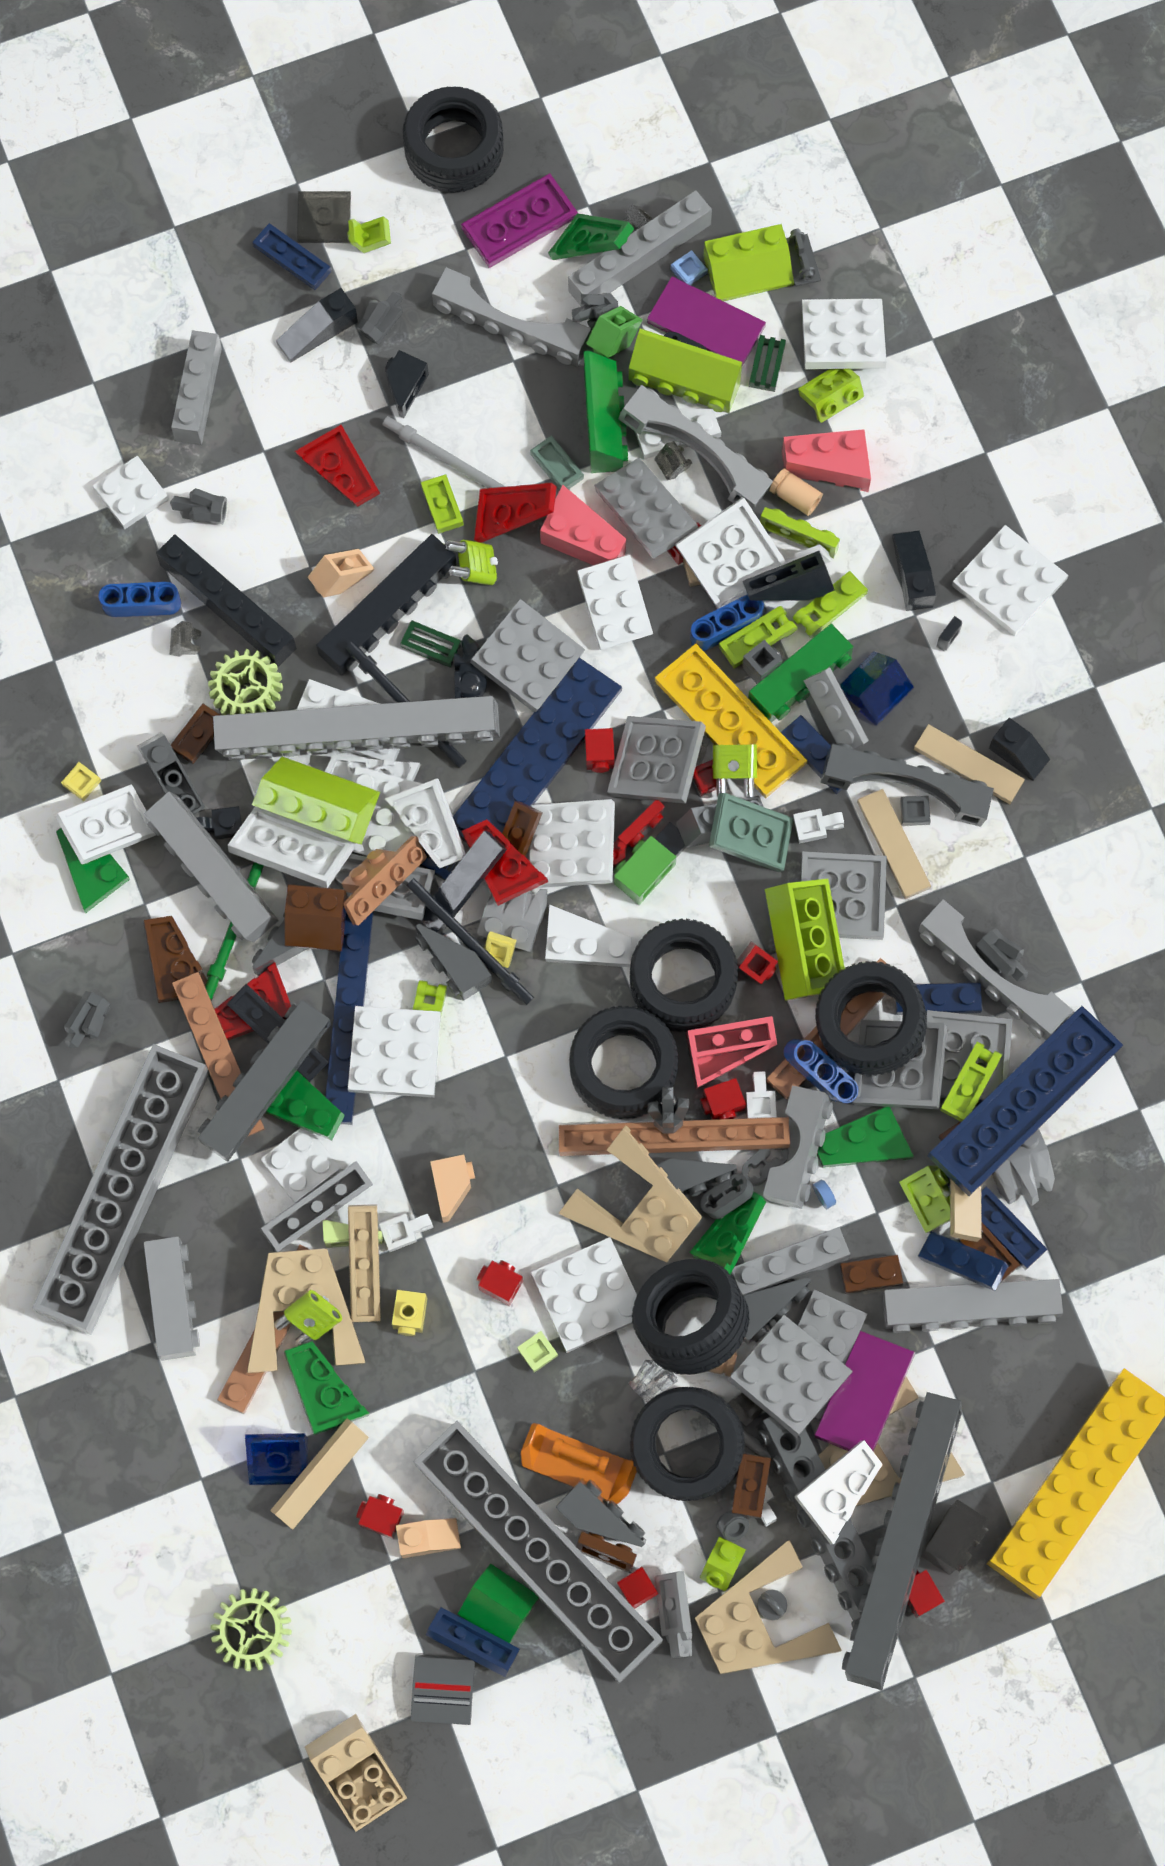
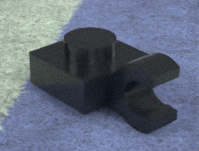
M239 806L212 810V818L196 817L208 833L215 832L216 840L234 837L242 826Z

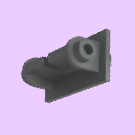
M799 228L793 229L790 232L791 235L786 240L789 247L795 287L821 281L808 233L804 234Z

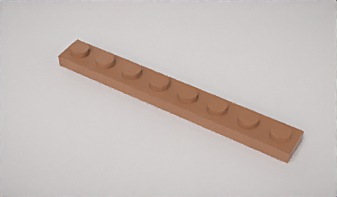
M789 1117L683 1121V1126L675 1133H662L654 1126V1122L559 1125L560 1156L609 1155L611 1153L607 1149L625 1125L631 1130L630 1133L639 1144L642 1143L649 1153L790 1148Z

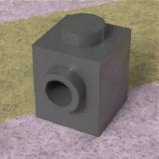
M763 640L743 656L742 668L758 684L782 664L783 659L776 648L771 647Z

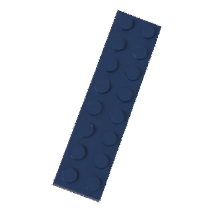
M579 657L454 814L453 819L460 838L466 842L462 831L486 819L502 833L515 801H520L532 807L584 741L585 729L594 728L621 693L622 686Z
M1081 1006L928 1154V1157L970 1197L1122 1048L1123 1044L1088 1010Z

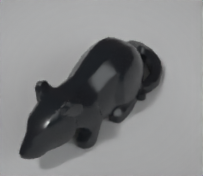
M466 634L461 641L463 656L460 657L459 654H454L455 699L482 697L487 687L485 674L470 663L481 647Z

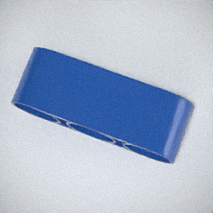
M170 582L109 584L102 587L99 591V601L103 611L110 617L171 615L178 612L181 608L178 589ZM166 595L174 596L173 599L168 602L161 601L162 598ZM139 596L146 597L145 601L141 603L134 602ZM110 598H119L114 604L107 603Z
M747 594L697 619L691 626V645L697 644L703 651L719 645L723 640L762 617L763 601L750 600ZM753 607L757 612L749 614L744 609ZM723 619H729L733 622V624L730 626H724L720 623V621ZM700 631H705L710 636H708L707 638H700L696 635V633Z
M800 1039L790 1040L784 1048L786 1060L820 1092H825L831 1101L850 1103L856 1099L859 1089L855 1080L811 1041ZM802 1045L805 1054L802 1059H799L797 1050ZM823 1064L825 1073L819 1078L817 1070ZM841 1083H843L845 1086V1092L840 1097L838 1094V1086Z

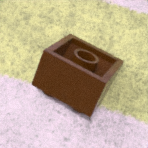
M288 885L285 905V946L342 952L346 910L343 903L348 898L344 889Z

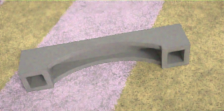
M447 267L432 293L433 306L440 312L454 314L468 324L475 323L480 325L489 333L504 335L515 344L523 343L532 347L539 354H549L556 357L563 364H572L578 367L584 351L588 347L586 343L591 335L590 327L573 322V320L568 318L563 323L545 324L525 321L505 314L484 301L472 289L470 277Z
M643 385L639 387L625 405L618 418L639 435L643 431L662 434L678 440L695 450L713 466L723 479L730 493L728 500L732 503L743 497L753 511L773 483L766 472L753 467L743 455L731 451L721 439L712 437L703 430V427L698 422L686 418L676 406L667 404L654 390L647 389Z
M943 899L921 923L918 930L921 933V938L928 945L938 947L942 951V956L949 963L959 965L964 970V975L970 981L981 983L985 988V993L992 1000L1001 1001L1013 1018L1017 1020L1022 1019L1029 1025L1028 1029L1034 1036L1039 1039L1043 1037L1047 1040L1069 1018L1073 1009L1052 991L1048 995L1030 992L1010 983L994 972L979 957L967 939L962 926L965 917Z

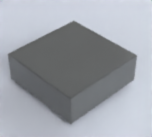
M929 795L900 798L902 826L930 825Z

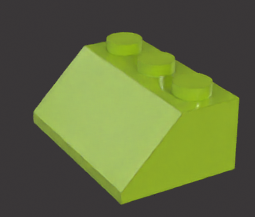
M782 224L704 241L703 257L708 269L715 297L722 301L794 285L789 247Z

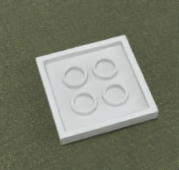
M882 299L802 300L805 369L886 368Z
M743 497L675 544L717 609L747 595L743 584L744 580L787 563Z
M1005 525L957 576L952 586L1013 636H1016L1067 580L1068 574Z
M356 766L352 782L380 792L362 845L353 842V852L366 856L375 849L396 852L411 836L416 835L409 826L407 827L400 819L401 816L393 806L389 805L385 798L419 786L422 783Z
M612 799L532 805L533 808L543 812L530 844V863L539 872L541 871L549 881L537 888L612 883L615 802Z
M355 1006L348 1091L434 1097L441 1012Z
M611 1237L531 1272L566 1353L632 1324V1309L637 1294Z

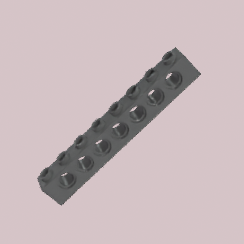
M769 1417L756 1426L758 1430L756 1432L760 1444L767 1448L771 1456L770 1464L776 1474H780L785 1484L783 1485L785 1495L790 1501L794 1502L798 1510V1521L803 1528H807L812 1538L810 1540L812 1549L818 1556H821L825 1564V1575L831 1583L834 1582L839 1592V1603L844 1610H848L853 1620L851 1622L853 1628L854 1623L859 1624L862 1613L859 1612V1604L862 1595L868 1594L870 1584H867V1577L870 1567L874 1565L850 1518L845 1522L835 1543L830 1544L794 1496L826 1469L805 1429L796 1438L775 1419ZM780 1438H785L790 1442V1451L782 1448ZM794 1465H799L803 1468L804 1478L798 1477L795 1474ZM835 1545L840 1546L844 1550V1559L836 1556L834 1552ZM849 1573L857 1576V1587L850 1584L848 1580Z

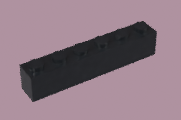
M176 534L156 552L161 567L262 655L270 657L271 662L275 663L277 667L297 649L294 637Z
M431 534L316 644L318 655L341 676L347 670L350 672L355 669L359 663L349 654L345 647L353 641L364 653L372 652L378 646L380 638L386 633H392L398 626V621L405 614L407 616L410 615L424 596L428 597L435 591L437 583L441 579L451 576L449 568L457 565L455 553L447 550L446 546L436 536Z

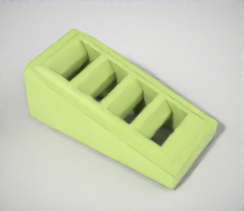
M323 1220V1237L327 1248L349 1246L348 1224ZM378 1231L379 1244L384 1243L382 1231Z

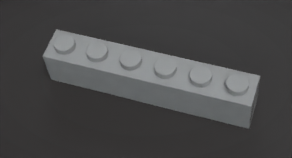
M695 190L630 234L627 242L620 249L602 253L568 276L569 293L580 306H584L581 304V294L598 295L613 292L710 226L712 217L711 207Z
M169 791L144 813L150 820L147 823L149 828L157 836L160 834L167 841L164 846L174 857L177 855L183 861L181 864L182 869L190 877H196L200 882L197 886L207 898H213L217 903L214 908L224 919L229 918L233 923L231 929L241 940L245 938L255 942L279 921L179 796Z
M1060 1279L999 1283L996 1291L979 1284L892 1289L884 1290L882 1294L885 1329H893V1333L896 1334L908 1333L910 1328L922 1327L924 1332L940 1330L939 1326L951 1325L952 1330L969 1328L968 1324L980 1323L981 1328L998 1326L997 1322H1009V1326L1026 1325L1027 1320H1038V1324L1055 1323L1056 1318H1060L1063 1314Z

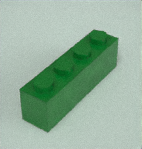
M831 623L749 691L748 699L771 723L775 719L780 721L790 712V707L796 702L800 704L810 696L804 680L829 667L832 672L837 668L841 670L846 667L852 660L851 656L854 646Z

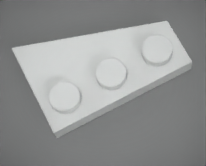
M678 408L682 415L691 421L698 422L703 427V430L712 437H721V430L713 409ZM643 431L639 435L635 432L644 459L688 447L682 442L662 434Z
M333 754L325 772L352 781L355 768L359 766L414 781L421 764Z
M434 779L385 798L389 805L393 806L401 816L400 819L407 827L409 826L418 837V842L439 868L462 860L466 852L439 779Z
M549 905L546 962L630 967L632 937Z
M864 1440L860 1441L794 1496L830 1544L835 1543L839 1532L845 1522L851 1517L859 1499L865 1494L882 1466L880 1460Z

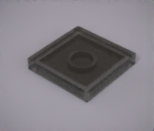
M298 191L297 242L350 243L347 232L349 231L348 221L351 220V191Z

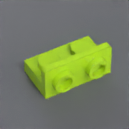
M829 369L798 388L800 397L815 409L817 420L821 423L864 397L860 377L851 369Z
M936 1165L926 1166L899 1182L925 1233H930L950 1222V1189L947 1186L949 1180Z

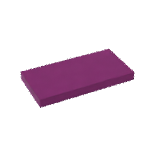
M549 173L463 222L461 229L488 268H491L571 222L578 212Z
M673 276L647 318L648 324L666 333L677 332L706 347L707 351L741 361L742 366L766 327L765 321Z
M860 1331L845 1364L852 1370V1373L831 1397L815 1433V1438L846 1451H849L860 1441L864 1440L874 1452L913 1361L915 1352Z

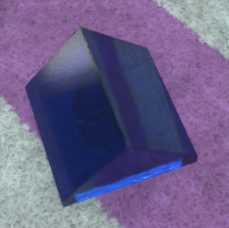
M875 651L840 684L846 699L876 726L914 689L913 684L897 659Z
M305 1433L245 1434L249 1485L293 1484L308 1466V1437Z

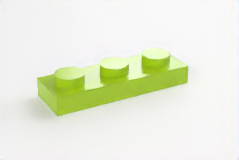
M764 508L760 523L765 530L808 548L820 544L829 552V556L834 559L840 542V538H837L834 533L828 530L821 531L816 529L805 520L790 518L779 509Z

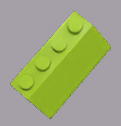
M640 328L629 365V380L637 386L643 385L644 387L648 386L657 389L664 395L681 397L691 404L699 403L708 406L709 409H713L715 412L730 413L740 387L742 362Z
M282 756L261 778L252 805L362 845L380 792Z
M819 879L792 882L765 889L785 1001L821 995V990L829 982L828 980L833 978L835 973H839L841 969H845L829 880Z

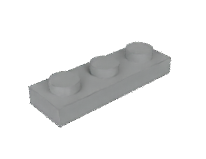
M830 667L804 680L837 744H848L855 749L869 741Z

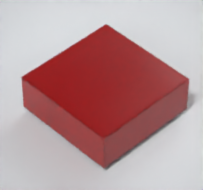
M713 759L696 766L694 770L693 780L701 796L717 790L716 779H713Z
M643 1567L617 1582L627 1601L634 1609L659 1594Z

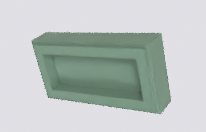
M552 435L530 450V455L559 490L562 485L570 489L584 479V474Z

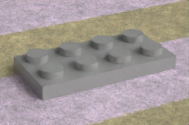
M637 458L594 485L598 495L653 559L674 547L677 542L698 528L697 523L640 458Z
M351 854L328 888L344 889L341 883L349 876L351 870L358 867L367 857ZM417 867L374 911L422 920L426 905L406 885L415 878L430 893L435 878V870ZM346 892L348 897H350L353 894Z
M814 1290L798 1327L845 1365L867 1313ZM828 1402L813 1419L820 1421Z

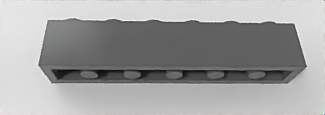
M301 1000L298 1005L294 1003L288 1009L284 1016L287 1019L281 1028L276 1026L267 1039L270 1043L264 1051L259 1049L250 1061L252 1067L246 1074L242 1072L233 1083L234 1091L229 1097L226 1095L222 1097L215 1108L218 1112L212 1120L207 1118L198 1130V1133H200L199 1141L227 1162H229L331 1025L329 1018L304 1000Z

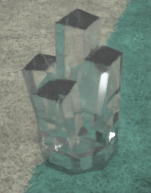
M645 1360L636 1376L628 1384L647 1403L653 1397L677 1383L678 1379L677 1374L664 1370L653 1360Z

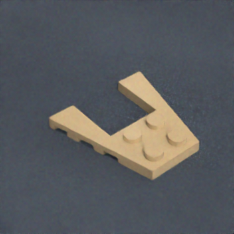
M625 1125L607 1151L653 1186L624 1223L579 1189H576L559 1214L664 1262H668L701 1220L702 1216L680 1189H676L667 1178L666 1172L654 1163L648 1155L647 1149L642 1143L639 1144L630 1133L631 1130Z
M327 1248L268 1253L247 1373L277 1371L273 1312L284 1311L309 1290H314L320 1296L328 1298L329 1303L337 1308L342 1315V1321L332 1328L335 1366L365 1363Z
M907 1377L904 1379L889 1415L919 1398ZM878 1442L874 1449V1454L880 1460L882 1466L856 1506L891 1497L895 1483L901 1482L902 1477L899 1478ZM829 1444L818 1456L825 1469H828L848 1451ZM952 1452L942 1482L958 1479L965 1475Z
M790 1540L695 1617L698 1628L720 1674L842 1651L829 1623L776 1648L773 1646L749 1593L803 1568Z

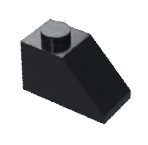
M398 350L396 356L388 360L385 372L387 373L388 385L400 417L405 418L426 381L429 372L427 362Z
M1010 717L994 735L989 746L992 752L1032 781L1036 779L1050 761L1049 756L1032 733Z

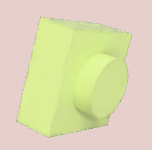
M542 1331L517 1347L534 1373L558 1356Z

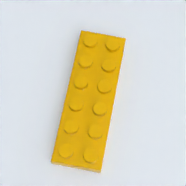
M694 644L655 677L657 685L691 721H699L706 726L704 734L714 745L757 744V778H754V787L765 799L807 764L804 756L697 644Z

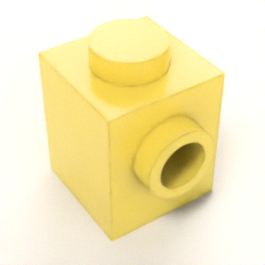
M397 1290L392 1326L393 1329L398 1330V1334L415 1336V1332H423L427 1305L425 1293Z

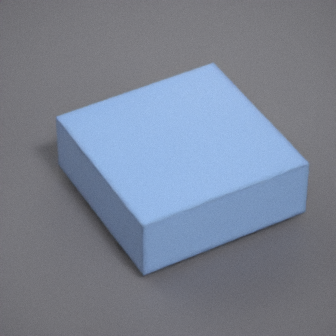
M692 250L670 265V269L677 278L689 285L695 283L708 272V269Z

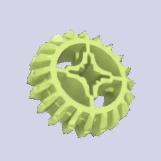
M246 648L242 656L235 650L234 658H230L225 654L224 664L216 662L215 665L218 671L210 672L213 680L208 681V687L212 689L209 692L210 699H214L213 705L216 709L221 708V715L229 713L230 715L267 712L266 708L270 710L276 708L273 701H280L281 699L278 692L283 690V685L280 683L282 676L281 673L277 672V665L275 663L270 664V657L265 656L261 659V653L258 650L251 656L250 651ZM244 669L241 673L235 674L236 671ZM256 671H259L267 678V687L261 686V683L256 681ZM250 682V687L246 686V689H241V685L245 686V683ZM224 685L230 686V689L235 691V701L230 700L224 694ZM257 698V700L247 703L248 700Z
M256 1588L252 1589L251 1598H248L246 1591L242 1589L240 1590L241 1600L238 1601L233 1594L229 1595L232 1605L229 1607L226 1603L221 1602L220 1607L226 1612L224 1615L216 1612L213 1615L217 1620H221L220 1625H211V1630L220 1631V1635L211 1638L212 1642L218 1643L222 1641V1645L216 1648V1652L220 1654L227 1650L228 1653L224 1656L223 1661L228 1663L235 1657L233 1667L239 1669L242 1661H245L244 1667L246 1671H251L252 1662H255L258 1670H263V1659L272 1666L274 1660L270 1656L271 1654L275 1653L280 1658L283 1656L282 1651L277 1649L279 1644L289 1647L290 1643L283 1640L282 1636L292 1635L291 1629H283V1625L291 1623V1618L280 1617L287 1611L285 1606L275 1609L280 1601L279 1598L274 1597L269 1603L267 1602L270 1594L268 1591H264L259 1599ZM249 1605H256L255 1610L252 1611L247 1619L240 1620L232 1617L239 1609ZM265 1608L269 1610L274 1618L275 1634L266 1631L262 1626ZM251 1622H256L255 1627L261 1633H264L265 1636L260 1634L255 1636L252 1634V1638H247L248 1632L238 1626V1624L244 1626L249 1624L251 1626ZM228 1625L238 1629L241 1639L238 1651L232 1647L229 1641ZM257 1640H265L271 1643L260 1653L246 1655L248 1649H251V1646Z

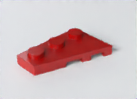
M342 425L337 426L295 451L303 461L355 506L358 507L381 494Z
M553 483L480 489L474 540L480 543L553 513L557 486Z
M487 819L462 831L469 848L472 847L483 831H488L507 849L485 877V881L497 906L549 882L547 877L541 871L539 872Z
M274 962L265 972L257 978H253L247 985L285 1020L284 1016L291 1007V1003ZM230 996L214 1009L227 1041L254 1031L227 1005L234 996Z

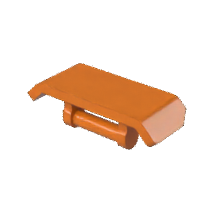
M536 1423L531 1425L521 1450L523 1467L571 1487H574L582 1478L586 1482L592 1480L602 1490L600 1496L609 1502L612 1500L616 1504H619L629 1494L637 1473L636 1467H634L631 1460L613 1455Z

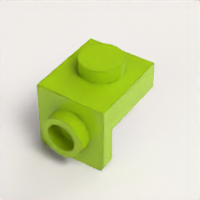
M382 216L362 224L355 219L348 221L349 231L347 236L349 242L361 252L367 253L391 244L389 220L386 217Z
M719 1536L703 1568L700 1579L712 1587L726 1591L746 1549Z

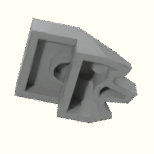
M540 889L536 894L530 890L497 906L491 893L485 906L477 935L487 938L491 931L517 940L516 948L531 952L539 925L542 923L547 907L548 889Z
M1039 1129L993 1173L999 1193L1008 1204L1013 1203L1016 1195L1021 1194L1033 1206L1039 1201L1037 1188L1052 1191L1055 1180L1048 1148Z

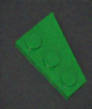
M578 213L548 254L553 260L618 250L627 242L634 228L627 221Z
M62 828L56 831L85 913L130 880L129 876L111 854L82 865Z
M298 1071L294 1073L265 1112L331 1141L345 1116Z
M890 1107L882 1108L825 1133L824 1143L822 1147H818L817 1157L823 1168L914 1158Z
M753 1191L751 1198L724 1217L716 1219L689 1253L695 1259H705L719 1264L731 1275L766 1204L765 1199Z
M313 1342L284 1351L313 1435L339 1427L347 1418L353 1422L369 1416L366 1408L359 1403L347 1384H344Z

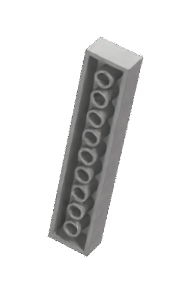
M493 696L213 716L215 750L221 753L223 757H228V760L231 761L244 760L245 755H256L258 759L272 758V753H283L285 757L300 756V751H311L312 755H322L328 753L327 749H338L339 753L355 752V747H366L367 751H378L383 749V745H393L394 749L410 748V743H421L422 747L438 746V741H449V745L466 744L467 739H477V743L493 742V738L500 737L498 703Z
M153 1044L34 1303L33 1309L38 1314L92 1335L210 1074L205 1064Z
M458 1421L453 1423L413 1461L427 1479L619 1684L663 1642L659 1634Z

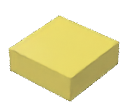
M78 762L61 783L84 802L101 782V779Z
M490 931L484 948L503 967L508 968L511 964L517 940Z

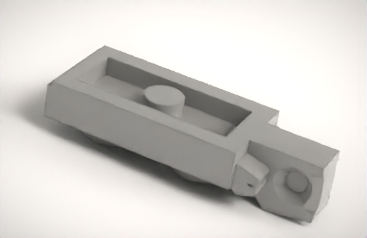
M684 1571L655 1576V1585L659 1593L657 1601L662 1636H666L667 1642L670 1644L671 1658L692 1656V1630Z

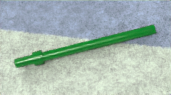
M256 862L253 863L247 878L248 883L254 890L264 868V865ZM231 921L214 964L210 965L206 975L208 980L205 988L211 1001L218 983L223 981L226 973L224 968L237 937L231 929L233 926Z

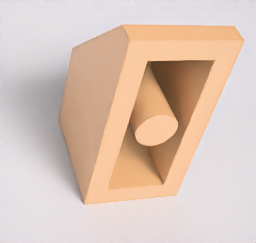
M359 549L324 555L310 573L308 579L314 585L315 590L324 598L343 593L372 573L374 567Z
M465 1155L430 1162L443 1223L450 1221L471 1189L470 1179H475L472 1162L466 1163Z
M456 1518L425 1520L396 1525L402 1558L461 1548Z

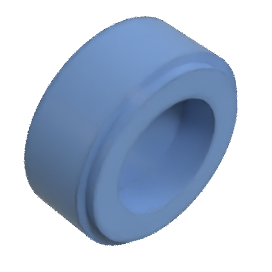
M821 1179L812 1184L817 1198L826 1210L836 1205L835 1196L824 1180Z

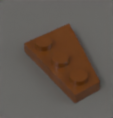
M166 916L144 920L158 1003L179 1000L172 983L199 972L205 986L207 978L202 971L203 969L188 947V943L174 918Z

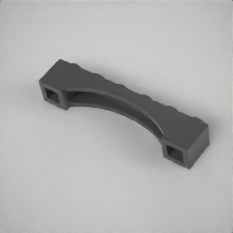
M844 743L832 744L820 781L822 784L847 790L851 784L864 781H890L906 784L937 798L955 814L954 820L979 827L987 820L994 788L988 787L985 782L979 780L966 781L960 779V776L954 773H937L928 766L919 765L915 767L906 764V761L899 758L886 759L873 751L861 752L853 750L852 746Z

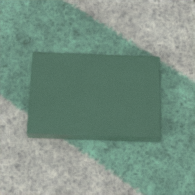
M725 792L718 794L709 847L777 872L784 871L794 818Z

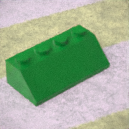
M584 351V381L591 473L616 472L623 468V462L628 461V446L622 445V437H626V424L618 419L620 412L625 407L624 396H619L618 388L623 387L622 371H617L616 361L591 351Z

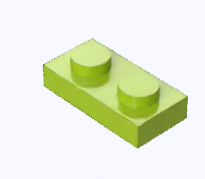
M441 475L421 482V488L438 534L464 526L447 475Z

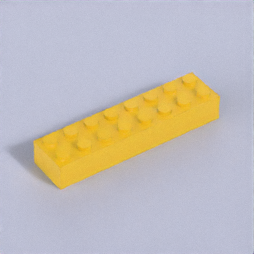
M1125 1368L1122 1369L993 1553L987 1565L1035 1600L1038 1599L1165 1416V1397Z

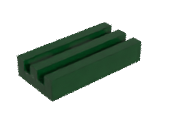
M760 335L749 387L775 392L786 345L785 339L777 341L775 337L767 339L765 335ZM765 345L768 346L761 381L758 382L756 377L763 346ZM775 347L779 348L772 381L771 384H768L766 380Z
M411 620L400 643L401 648L449 668L453 664L454 654H457L458 649L462 645L461 640ZM413 631H417L419 633L427 635L431 638L444 642L453 647L452 649H449L431 640L413 634ZM409 640L414 641V642H416V643H419V644H421V645H424V646H426V647H428V648H431V649H433V650H436V651H438V652H440V653H443V654H445V655H448V657H445V656H443V655H441V654H438V653L433 652V651H431V650H429V649H426V648L421 647V646H419V645H416V644H414V643H412V642H409Z

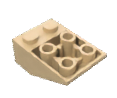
M354 1714L305 1746L310 1761L355 1832L407 1799V1796L357 1714Z

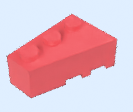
M865 429L787 436L783 438L784 468L801 479L816 482L822 480L835 483V486L844 487L846 485L861 488L860 491L869 492L871 474Z
M562 485L555 499L554 512L547 516L540 530L541 544L591 565L624 556L626 553V538Z
M773 1017L687 1031L686 1038L695 1089L774 1048L777 1045Z

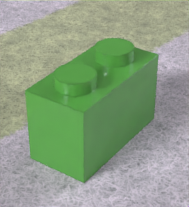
M619 306L599 316L586 344L592 347L596 354L609 358L630 347L643 319L624 307Z
M652 836L646 841L641 840L632 851L634 855L627 862L625 860L620 862L613 872L615 874L614 885L638 905L646 899L676 865V856Z

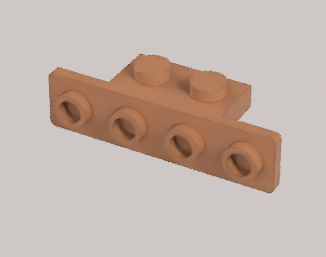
M411 836L396 852L375 849L370 852L367 858L358 867L351 870L349 876L341 883L346 892L353 893L343 903L353 925L362 923L427 858L422 845L418 842L417 836Z

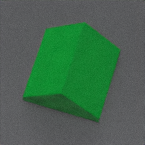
M490 1563L473 1585L458 1615L500 1639L511 1643L539 1597L533 1591Z

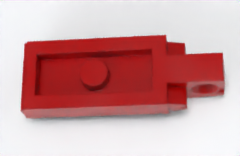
M655 800L614 842L613 867L625 860V849L629 845L634 848L645 837L642 833L649 826L653 829L664 818L662 813L665 806L659 800Z

